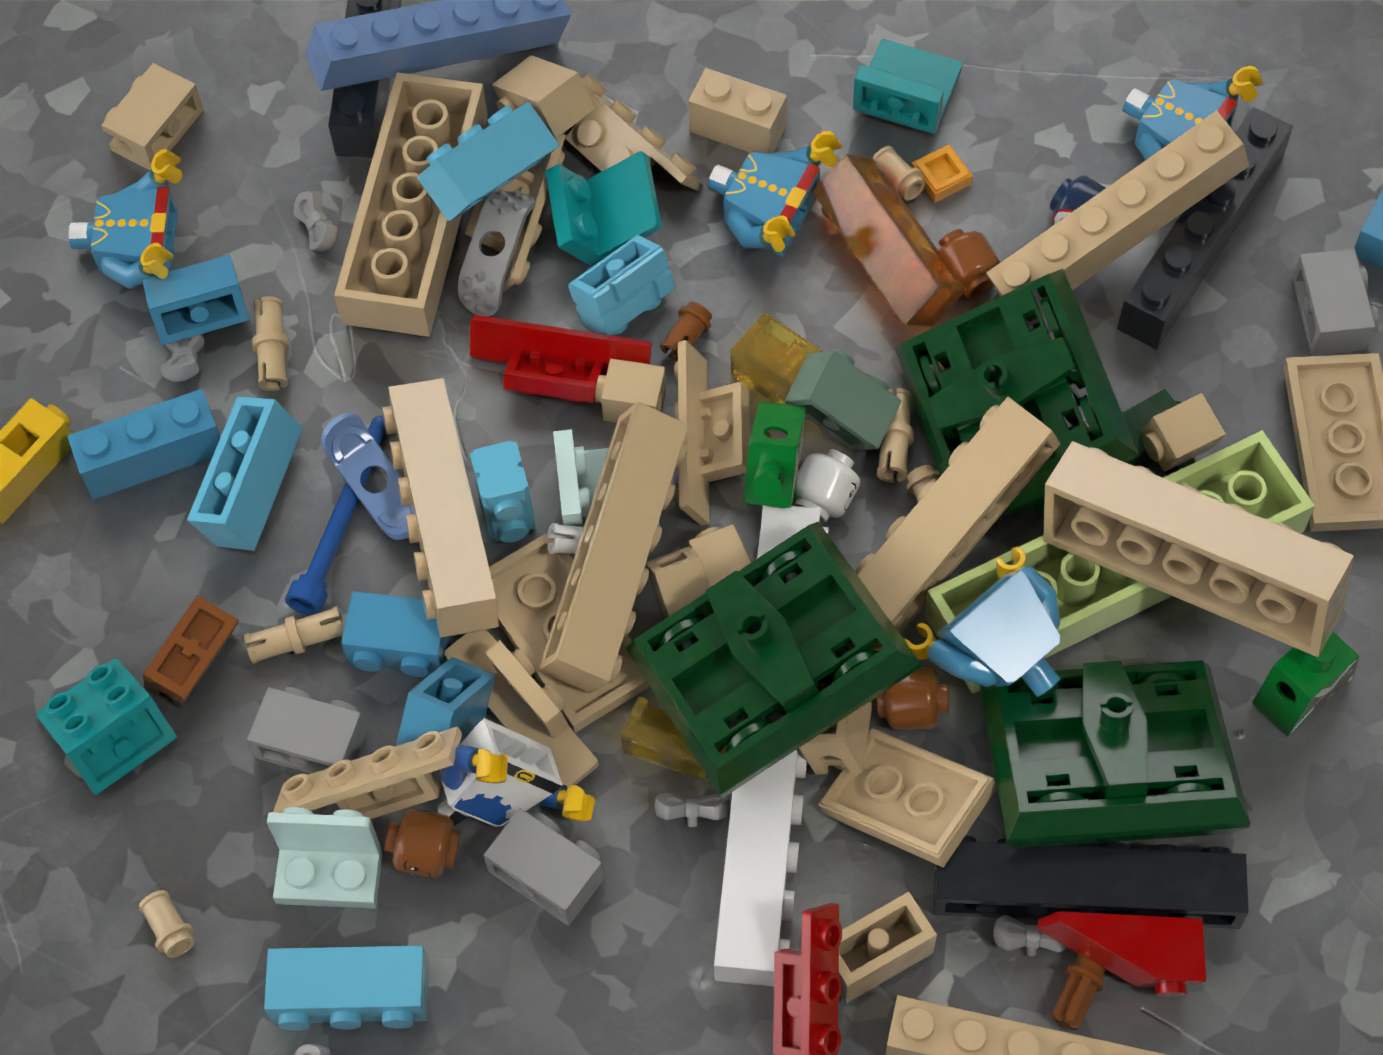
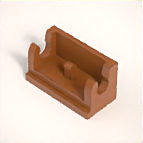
M197 595L144 671V689L154 696H157L159 692H163L172 699V704L175 707L180 708L232 634L239 620Z

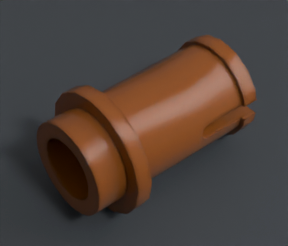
M689 302L687 306H682L679 309V319L666 339L660 344V349L664 354L669 349H672L668 357L675 361H678V342L686 340L694 346L702 332H708L711 328L710 320L712 319V314L704 306L696 302Z

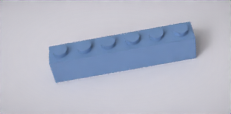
M439 0L317 23L314 25L305 56L320 91L395 77L397 72L409 74L558 44L572 14L565 0Z

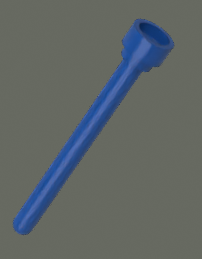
M376 416L373 418L368 431L381 448L386 436L383 416ZM372 467L366 468L361 473L360 482L363 488ZM346 482L307 573L300 575L298 580L292 581L285 597L286 604L299 613L309 616L320 613L327 600L328 594L325 591L327 585L324 580L359 500Z

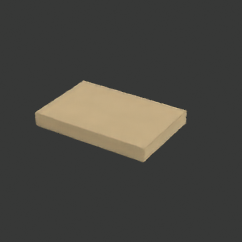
M871 728L868 732L863 773H850L847 767L842 769L818 806L826 816L944 868L997 789V786L992 777Z

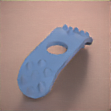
M353 413L339 415L328 423L322 433L321 443L324 451L382 531L393 540L408 538L406 515L413 513L411 505L402 507L397 479L402 477L397 470H394L392 463L370 435L358 415ZM378 467L386 473L388 484L383 491L370 493L362 487L360 476L366 468Z

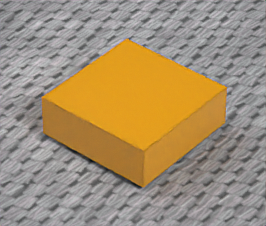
M950 144L912 162L911 168H918L923 173V180L925 181L924 190L934 203L972 185L973 175Z

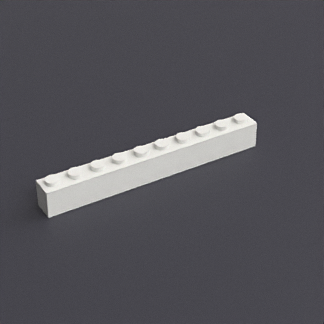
M763 505L757 558L806 526L818 521L820 523L821 508L798 506L780 508ZM823 527L828 534L829 527ZM776 709L763 717L762 721L770 720L775 722L782 716ZM745 713L741 714L744 719L748 718ZM797 749L732 792L714 960L715 981L774 987V952L790 949V940L781 939L782 921L792 922L795 891L785 890L787 872L797 873L799 843L790 842L791 825H801L804 795L794 794L796 778H806L807 760L800 749Z

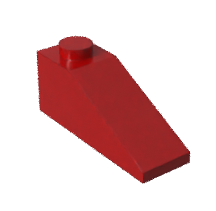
M1062 911L1038 919L1039 931L1134 986L1155 987L1156 996L1187 995V987L1206 982L1203 919Z

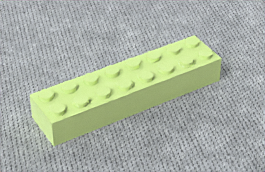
M1263 430L1164 477L1180 485L1192 486L1200 493L1224 503L1236 504L1247 512L1273 523H1283L1300 534L1305 531L1315 507ZM1044 535L1020 546L1025 552V566L1033 567L1056 591L1060 625L1057 631L1060 634L1061 642L1047 653L1044 659L1172 597V595L1044 542ZM1011 551L999 556L1002 562L1007 565L1016 564L1011 557ZM996 558L928 590L924 616L938 639H942L938 635L942 628L1000 580L996 573ZM964 680L972 694L980 690V685Z

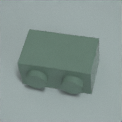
M836 349L808 354L784 402L788 405L806 407V418L852 451L879 449L902 401L888 391L889 386L886 382L876 376L865 374L855 367V361L848 354Z

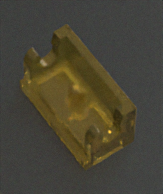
M639 696L621 732L623 753L712 784L666 711L652 707L648 703V699ZM726 747L720 752V755L725 754Z

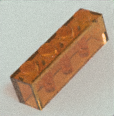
M844 154L812 191L822 205L821 210L824 216L839 229L845 238L844 244L846 248L859 258L868 271L867 277L869 281L882 291L891 304L892 314L901 323L932 327L966 291V288L873 158Z

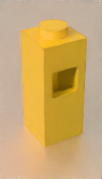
M30 398L0 430L1 524L14 513L71 450L67 435L72 434L69 428L71 420L62 410L52 404H49L46 408Z

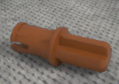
M1078 954L1074 965L1067 966L1064 973L1067 981L1052 1012V1019L1059 1026L1071 1030H1078L1081 1027L1096 991H1102L1105 985L1102 977L1106 969L1081 954Z

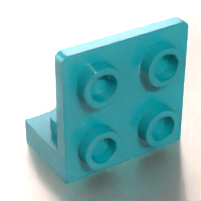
M882 39L870 66L860 65L855 75L853 110L936 134L962 71V62Z
M642 151L587 180L561 164L545 171L558 247L590 266L603 260L636 235L645 238L662 227L649 156Z
M117 658L92 669L85 679L68 691L53 696L46 703L45 707L36 713V717L65 752L95 796L177 738V735L152 697Z

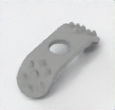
M501 189L498 192L492 193L486 199L479 215L458 280L459 300L473 314L488 317L494 315L501 306L504 281L527 215L535 207V199L530 195L521 193L519 190L513 192ZM492 233L503 235L505 246L498 255L486 256L482 253L481 244L486 236Z

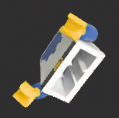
M485 718L457 746L454 765L440 769L446 799L438 805L437 809L438 813L452 818L454 828L459 827L470 817L495 827L503 826L511 820L519 808L527 811L540 805L563 809L562 815L573 821L588 822L592 819L595 798L592 795L585 794L584 790L577 785L567 787L562 784L550 747Z

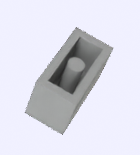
M1355 248L1300 254L1292 281L1311 356L1366 350L1373 332L1378 330L1379 318L1376 306L1374 304L1369 305L1366 293L1368 289V274L1365 266H1359Z
M268 687L247 741L255 758L312 774L327 769L338 761L357 759L367 729L361 712H358L355 706L347 702L331 700L329 704L314 700L308 693L297 688L286 687L284 691Z
M519 808L483 856L487 870L552 916L570 926L604 880L602 862L599 861L601 856L586 842L577 839L572 843L560 835V828L547 816L539 812L532 816Z

